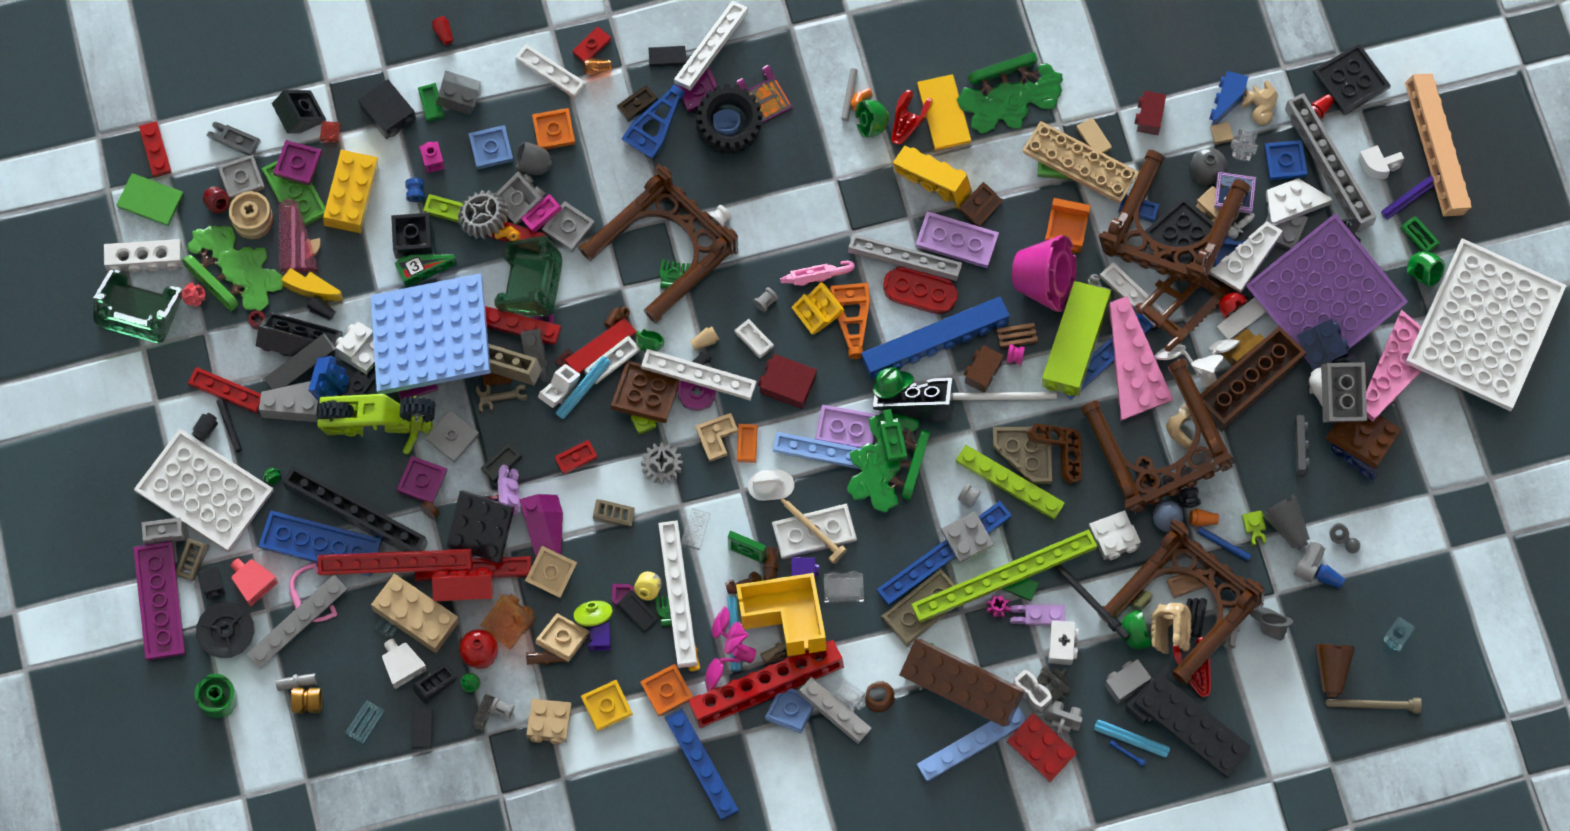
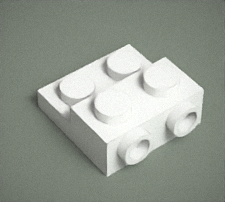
M357 322L355 325L351 324L347 328V335L344 338L339 337L335 343V356L367 375L375 365L373 330Z
M1125 510L1089 523V528L1103 560H1114L1120 557V554L1125 552L1133 553L1140 547L1141 541L1134 526L1131 525Z

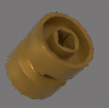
M292 688V713H304L306 710L309 713H321V688H309L308 691L304 688Z

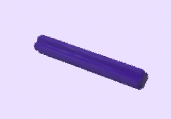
M1430 175L1381 211L1382 216L1389 220L1434 187V178Z

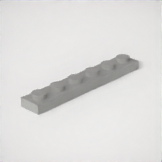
M853 234L848 247L849 253L954 281L958 280L962 267L961 262Z
M333 575L247 653L248 657L261 669L348 590L346 586Z

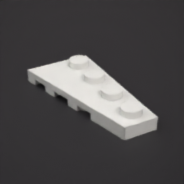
M1265 222L1243 244L1238 245L1230 255L1224 257L1216 267H1213L1209 274L1241 293L1277 243L1283 231L1269 222Z

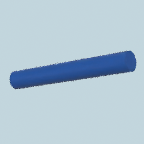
M1200 527L1197 534L1247 562L1252 556L1203 527Z

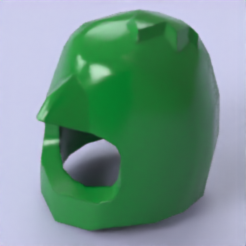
M1419 251L1409 257L1407 263V274L1413 276L1427 287L1436 285L1445 270L1444 260L1430 252Z

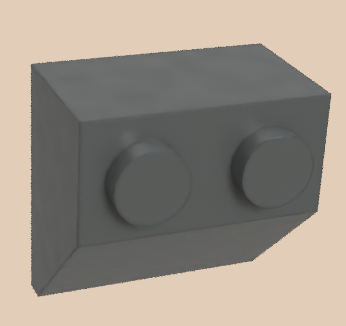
M445 70L435 105L471 115L481 81Z

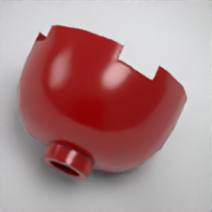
M475 629L466 633L461 639L459 647L463 662L467 666L469 665L476 669H484L492 665L499 652L497 640L491 633L483 629Z

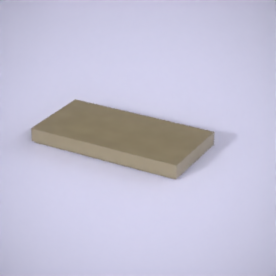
M940 568L884 613L881 618L907 647L950 612L947 611L919 623L911 604L955 586V584Z

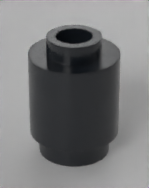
M211 413L202 414L192 428L193 432L191 435L199 441L205 442L217 427V418Z

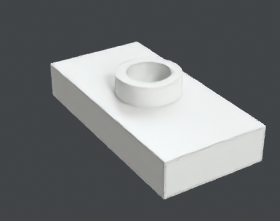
M750 319L734 330L735 334L759 359L774 348V344Z

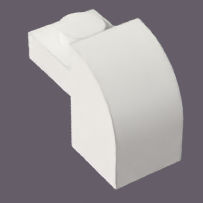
M1377 145L1361 151L1358 160L1368 176L1381 180L1387 179L1390 171L1399 169L1404 157L1399 152L1384 158Z
M563 365L554 373L551 383L540 391L538 398L552 408L558 403L563 404L575 389L580 374L568 365Z

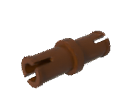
M767 547L766 563L763 565V569H765L764 580L776 578V571L779 569L777 565L779 548L777 547L775 549Z
M544 650V652H526L527 665H549V663L566 662V660L548 650Z

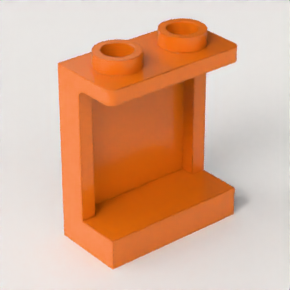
M1054 198L1045 241L1060 235L1067 236L1074 246L1071 247L1072 254L1081 253L1091 205Z

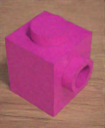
M438 141L427 142L420 146L426 173L445 169Z

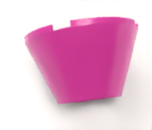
M1060 235L1018 251L1012 267V281L1015 290L1053 311H1064L1074 281H1076L1077 269L1076 255H1072L1071 247L1074 246L1070 238Z

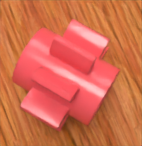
M193 282L186 285V288L182 290L184 303L189 306L193 304L194 307L201 305L202 301L205 300L204 288L199 284L194 286Z

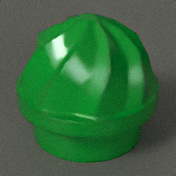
M467 673L461 679V687L466 692H475L480 687V678L474 673Z

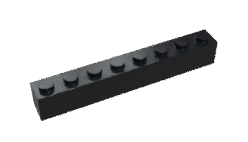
M292 466L283 480L287 491L362 531L381 538L383 542L402 552L424 551L428 545L424 535Z

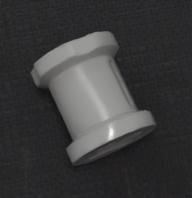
M767 287L765 292L753 301L762 312H766L773 302L778 301V296L771 288Z
M496 697L489 713H495L509 721L515 705H509Z

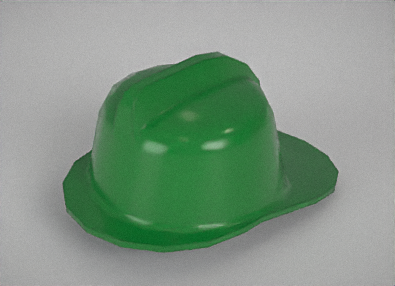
M895 367L884 369L876 377L873 392L877 397L883 399L894 397L910 386L914 381V377L912 374L899 371Z

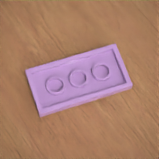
M927 211L916 247L988 269L999 232Z

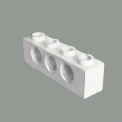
M180 239L104 244V266L107 272L113 274L121 273V271L134 273L140 270L157 271L164 268L176 270L179 267H183V246ZM161 254H167L162 259L158 258ZM147 255L146 259L140 260L141 256ZM123 257H129L126 261H121Z

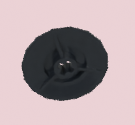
M232 602L217 603L207 608L200 616L196 626V638L201 648L209 655L218 658H232L242 653L251 644L254 636V621L250 613L241 605ZM228 628L230 633L223 635L222 629L226 630Z

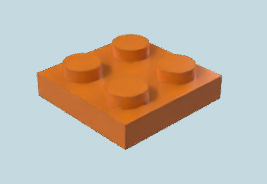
M569 108L532 114L538 146L547 150L575 145Z
M676 664L640 681L658 717L689 702L688 700L693 698Z

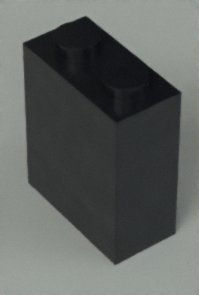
M389 79L358 99L362 111L385 139L396 136L402 128L410 126L416 119L413 108Z

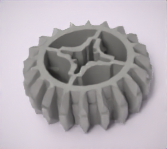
M481 190L480 194L474 192L473 197L468 196L467 201L462 200L463 206H459L460 212L457 213L458 222L462 226L463 231L467 232L470 237L474 235L478 239L481 235L485 239L486 235L492 237L494 232L499 234V228L504 229L503 223H507V216H509L508 207L501 196L499 197L496 192L492 194L489 190L485 194Z

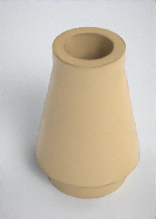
M711 326L710 328L706 327L690 342L696 351L700 348L716 344L719 337Z

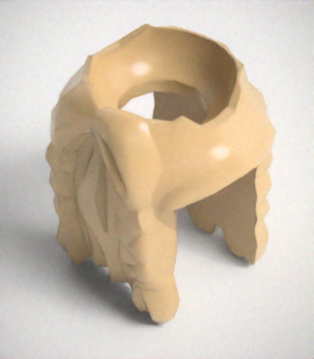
M1184 404L1176 416L1170 417L1166 423V428L1176 443L1189 450L1193 441L1180 430V427L1186 421L1191 420L1194 423V420L1187 405ZM1195 451L1193 455L1199 454L1200 451Z
M1182 603L1159 604L1151 616V643L1157 651L1168 654V627L1173 625V644L1181 649L1183 648L1185 652L1189 651L1192 618L1187 605Z

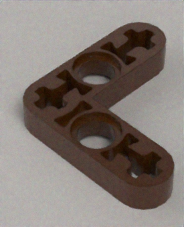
M1039 423L1034 424L1027 430V437L1031 442L1061 447L1062 477L1067 484H1074L1081 479V436L1077 430ZM1051 431H1053V432H1055V433L1057 434V436H1058V439H1057V440H1053V439L1051 438V436H1050V432H1051ZM1068 452L1074 454L1075 461H1071L1068 458Z

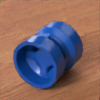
M421 178L407 179L405 181V187L408 189L406 200L409 202L423 201L425 199V193L422 190L424 188V180Z

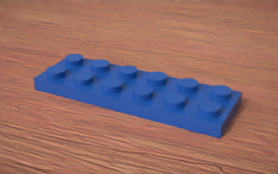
M270 510L259 548L318 563V555L379 553L382 539ZM365 573L361 575L371 577L372 573Z

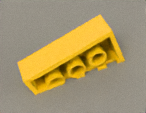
M904 146L893 161L896 173L915 184L920 182L921 186L930 193L933 191L937 192L943 201L947 203L949 200L954 202L957 209L973 194L965 171L961 169L956 170L946 162L941 163L931 155L926 156L916 148Z

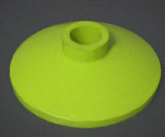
M604 601L583 603L574 611V620L582 626L603 624L612 616V607Z

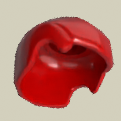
M1232 292L1222 297L1219 302V310L1223 319L1228 318L1230 312H1236L1238 306L1247 302L1243 293Z

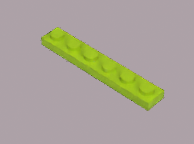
M968 445L964 446L956 458L955 462L1053 520L1056 519L1065 502Z

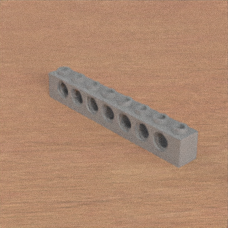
M1303 93L1287 100L1285 107L1287 115L1349 219H1357L1361 223L1356 232L1358 233L1373 226L1377 217L1305 94Z

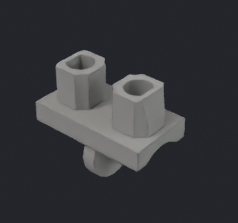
M1055 700L1052 706L1048 707L1045 720L1052 722L1051 726L1058 728L1056 734L1059 735L1062 730L1070 732V729L1079 731L1083 719L1081 717L1082 710L1072 707L1070 713L1062 711L1064 704Z

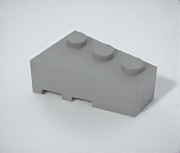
M311 381L261 392L259 405L261 417L318 422L320 403L308 391Z

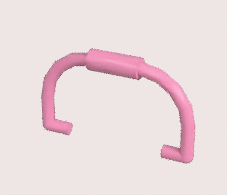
M315 562L298 569L291 577L289 594L295 609L302 604L294 587L295 580L299 574L312 568L318 574V564ZM334 605L330 606V614L317 617L313 622L326 621L336 617L337 612Z

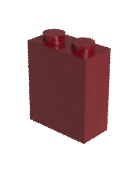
M774 354L773 358L767 361L765 376L762 375L759 380L760 394L803 409L817 377V369Z

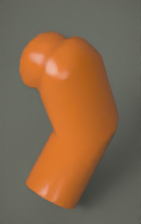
M870 88L854 94L850 102L854 111H856L859 102L873 97Z

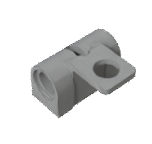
M181 518L141 522L144 544L150 545L172 541L175 563H177L176 542L185 541L184 525Z

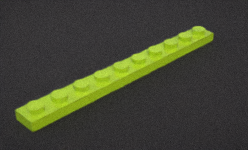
M1088 529L911 604V607L919 623L1093 551L1097 549V544Z

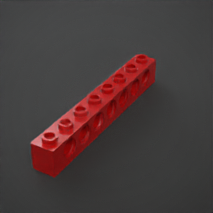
M834 640L826 641V651L809 653V650H805V654L787 657L783 661L770 664L760 671L751 672L741 679L732 680L722 687H715L703 695H696L691 700H688L690 709L699 728H703L774 698L779 693L783 694L790 689L800 687L806 684L811 677L816 680L844 668L843 658Z

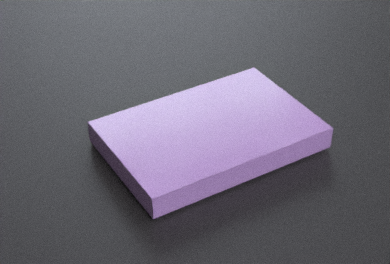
M822 405L815 439L856 448H862L867 443L873 444L875 436L870 431L869 418L877 414Z

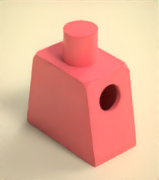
M238 558L230 566L236 572L231 578L250 607L278 583L274 574L252 559L244 564Z

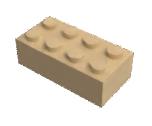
M396 574L391 577L371 604L372 610L435 654L459 624L458 616L436 601H433V599Z

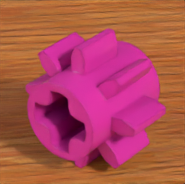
M993 594L992 601L987 600L986 603L987 606H990L987 609V613H992L993 619L996 616H1001L1003 619L1004 612L1010 611V608L1007 607L1009 600H1005L1003 594L1000 597H996ZM995 604H997L998 606L1002 605L1001 609L995 607Z

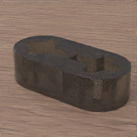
M488 694L484 695L474 718L472 728L483 731L490 716L491 705L496 697Z

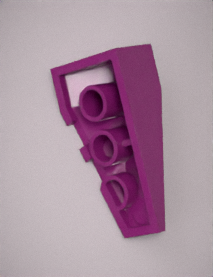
M536 494L519 499L535 557H537L542 546L561 554L563 511L558 495Z

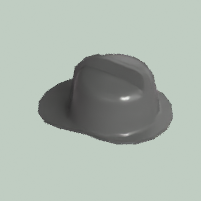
M1255 607L1250 613L1251 617L1260 622L1261 632L1276 640H1283L1288 626L1293 624L1291 618L1269 608Z

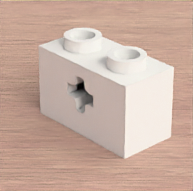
M1052 620L1050 626L1049 664L1072 665L1073 659H1077V648L1074 647V640L1078 641L1079 629H1075V622ZM1062 640H1065L1066 646H1062Z

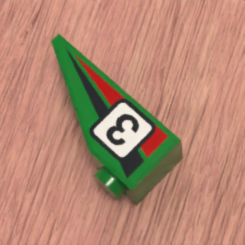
M454 254L410 255L408 257H401L395 262L396 270L405 288H409L457 265Z

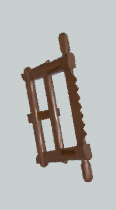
M1208 275V287L1205 289L1214 295L1183 328H1180L1168 318L1198 287L1191 284L1181 294L1170 287L1176 281L1173 276H1169L1164 282L1159 279L1155 283V286L1158 288L1144 303L1136 304L1135 308H1137L1138 314H1144L1159 328L1162 327L1173 337L1165 346V350L1171 352L1178 345V342L1181 344L1186 339L1189 332L1195 331L1194 327H1198L1199 323L1203 322V318H1207V314H1210L1212 309H1216L1215 305H1219V300L1224 295L1230 293L1232 287L1227 284L1222 286L1210 279ZM1164 292L1176 298L1162 314L1150 307Z

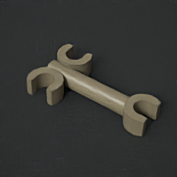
M489 384L486 385V392H480L479 386L476 387V393L480 397L479 411L481 414H483L484 406H489L490 411L493 412L492 402L512 398H517L520 401L527 400V394H519L521 391L526 390L525 385H519L513 391L490 394Z

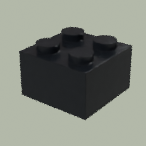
M429 212L391 215L395 259L410 255H433Z

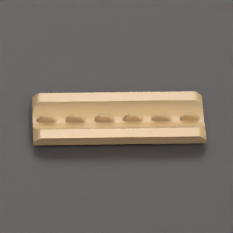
M1042 121L1039 122L1022 150L1030 158L1118 203L1122 202L1139 174L1135 169Z

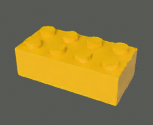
M346 150L340 151L323 216L324 226L361 234L378 169V157Z

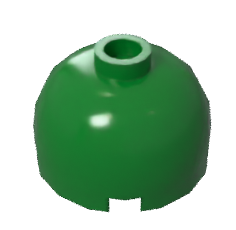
M864 100L859 102L856 107L855 116L859 118L860 124H857V128L863 137L878 136L885 131L890 116L889 112L880 102Z
M1141 609L1128 613L1122 620V627L1131 635L1126 640L1127 644L1131 648L1138 650L1152 647Z

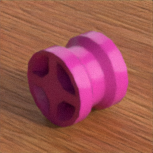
M1010 344L1006 363L1016 362L1017 365H1022L1025 347L1017 348Z

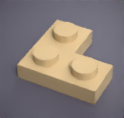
M731 413L695 426L709 462L727 456L721 438L738 432Z

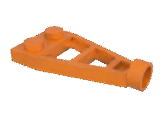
M868 283L830 286L831 293L842 307L844 305H860L858 317L848 318L844 312L837 317L848 347L849 358L860 359L863 352V341L870 305ZM859 323V334L850 335L847 324Z

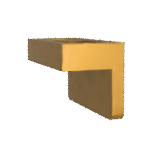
M1245 329L1234 338V340H1240L1241 342L1233 349L1220 354L1234 366L1265 338L1260 333L1254 336L1249 329Z

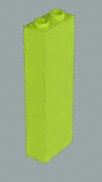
M1074 281L1042 377V387L1049 391L1064 392L1069 396L1080 395L1111 301V290Z

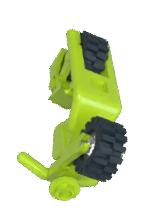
M385 394L320 397L317 425L326 435H346L350 437L356 436V434H360L363 437L364 426H373V429L377 430V425L385 426L384 431L387 433H409L410 431V437L403 448V453L407 455L417 440L418 430L429 434L430 430L433 429L436 403L429 398L426 399V397L410 396L409 398L405 397L402 399L401 404Z

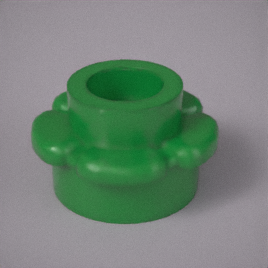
M269 468L264 472L263 480L268 485H274L281 480V471Z

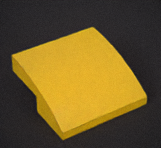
M820 283L809 295L804 294L792 306V309L813 335L824 329L845 311L824 283Z

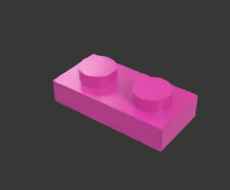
M549 194L521 219L535 233L561 211L562 208Z

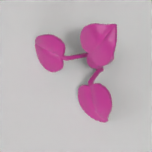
M725 606L716 616L711 633L714 638H718L720 635L727 638L724 652L726 654L732 652L735 658L713 659L705 675L707 692L714 689L723 674L724 662L739 663L741 660L752 663L756 656L755 648L743 645L742 643L749 635L745 632L741 623L735 622L730 627L728 633H725L724 629L728 626L730 617L729 611Z

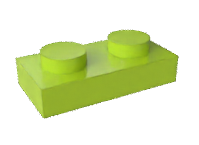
M429 194L423 212H429L431 216L459 223L457 213L460 212L459 206H463V204Z

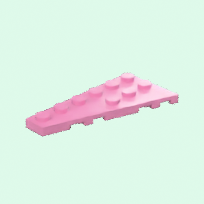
M1128 296L1109 303L1120 421L1173 400Z
M1402 310L1399 313L1366 390L1367 417L1372 421L1422 372L1405 363L1421 326Z

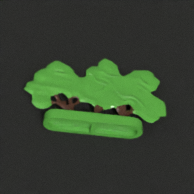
M208 226L204 230L197 229L192 231L193 239L188 243V250L194 254H201L203 262L200 264L193 256L187 255L182 259V263L229 311L232 312L238 307V302L233 296L234 294L242 296L245 309L261 311L269 304L267 292L282 290L283 283L281 279L284 276L275 269L262 268V264L267 260L265 248L252 249L251 247H242L239 251L235 250L236 236L233 228L230 226ZM208 250L213 251V255L210 260H207L209 257L206 256ZM209 264H216L222 269V274L215 278L206 268ZM226 279L233 282L232 290L229 292L219 281ZM240 288H245L244 291H239Z

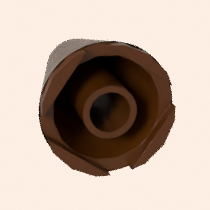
M1316 644L1315 652L1322 692L1327 693L1326 697L1338 698V694H1343L1354 655V646Z

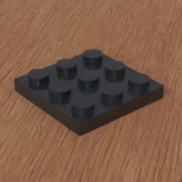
M1359 43L1313 69L1312 72L1326 92L1334 99V103L1343 115L1348 114L1391 87Z
M1183 197L1144 232L1158 243L1172 247H1184L1195 244L1205 238L1214 222ZM1188 253L1181 255L1178 261L1187 265L1193 262L1194 258ZM1172 254V257L1169 258L1174 262V254Z
M460 490L447 547L472 549V555L501 563L515 506Z

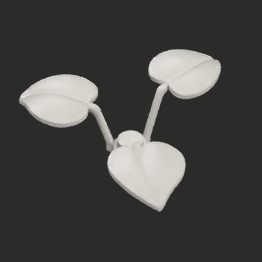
M1234 339L1216 341L1208 347L1209 351H1213L1211 356L1195 361L1185 351L1186 346L1180 344L1171 352H1167L1163 348L1154 357L1158 360H1170L1181 354L1185 355L1196 371V375L1200 376L1202 386L1209 387L1217 380L1215 371L1223 361V356L1216 354L1233 349L1241 341Z

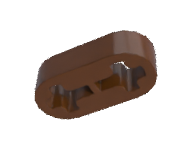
M1141 456L1136 460L1135 466L1139 467L1141 462H1144L1147 465L1146 469H1154L1153 462L1149 457ZM1146 475L1141 481V487L1146 490L1154 487L1157 483L1156 477ZM1146 477L1149 478L1150 482H1153L1151 487L1145 484Z

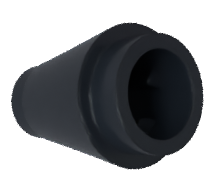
M314 295L306 307L310 310V313L329 321L336 313L320 296Z

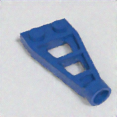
M673 85L669 91L630 125L621 138L622 141L653 160L665 142L675 112L685 92L676 85ZM663 104L670 107V111L665 119L655 114ZM651 119H655L660 123L658 134L654 137L642 129Z

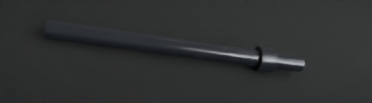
M1061 564L1053 567L1108 623V627L1113 632H1117L1125 641L1130 638L1131 635L1122 627V623L1117 618H1113Z

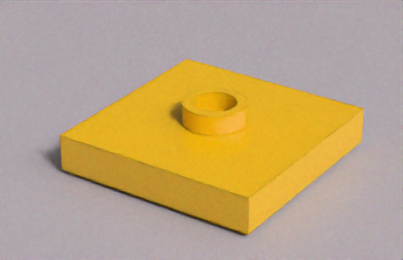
M617 679L581 695V699L597 732L633 716Z

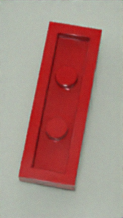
M157 121L139 126L153 177L172 173Z

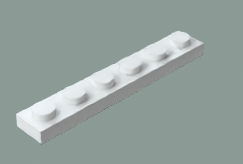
M734 1L729 4L674 78L675 84L688 90L693 88L747 15L748 7Z
M650 349L646 350L641 369L750 401L757 381Z

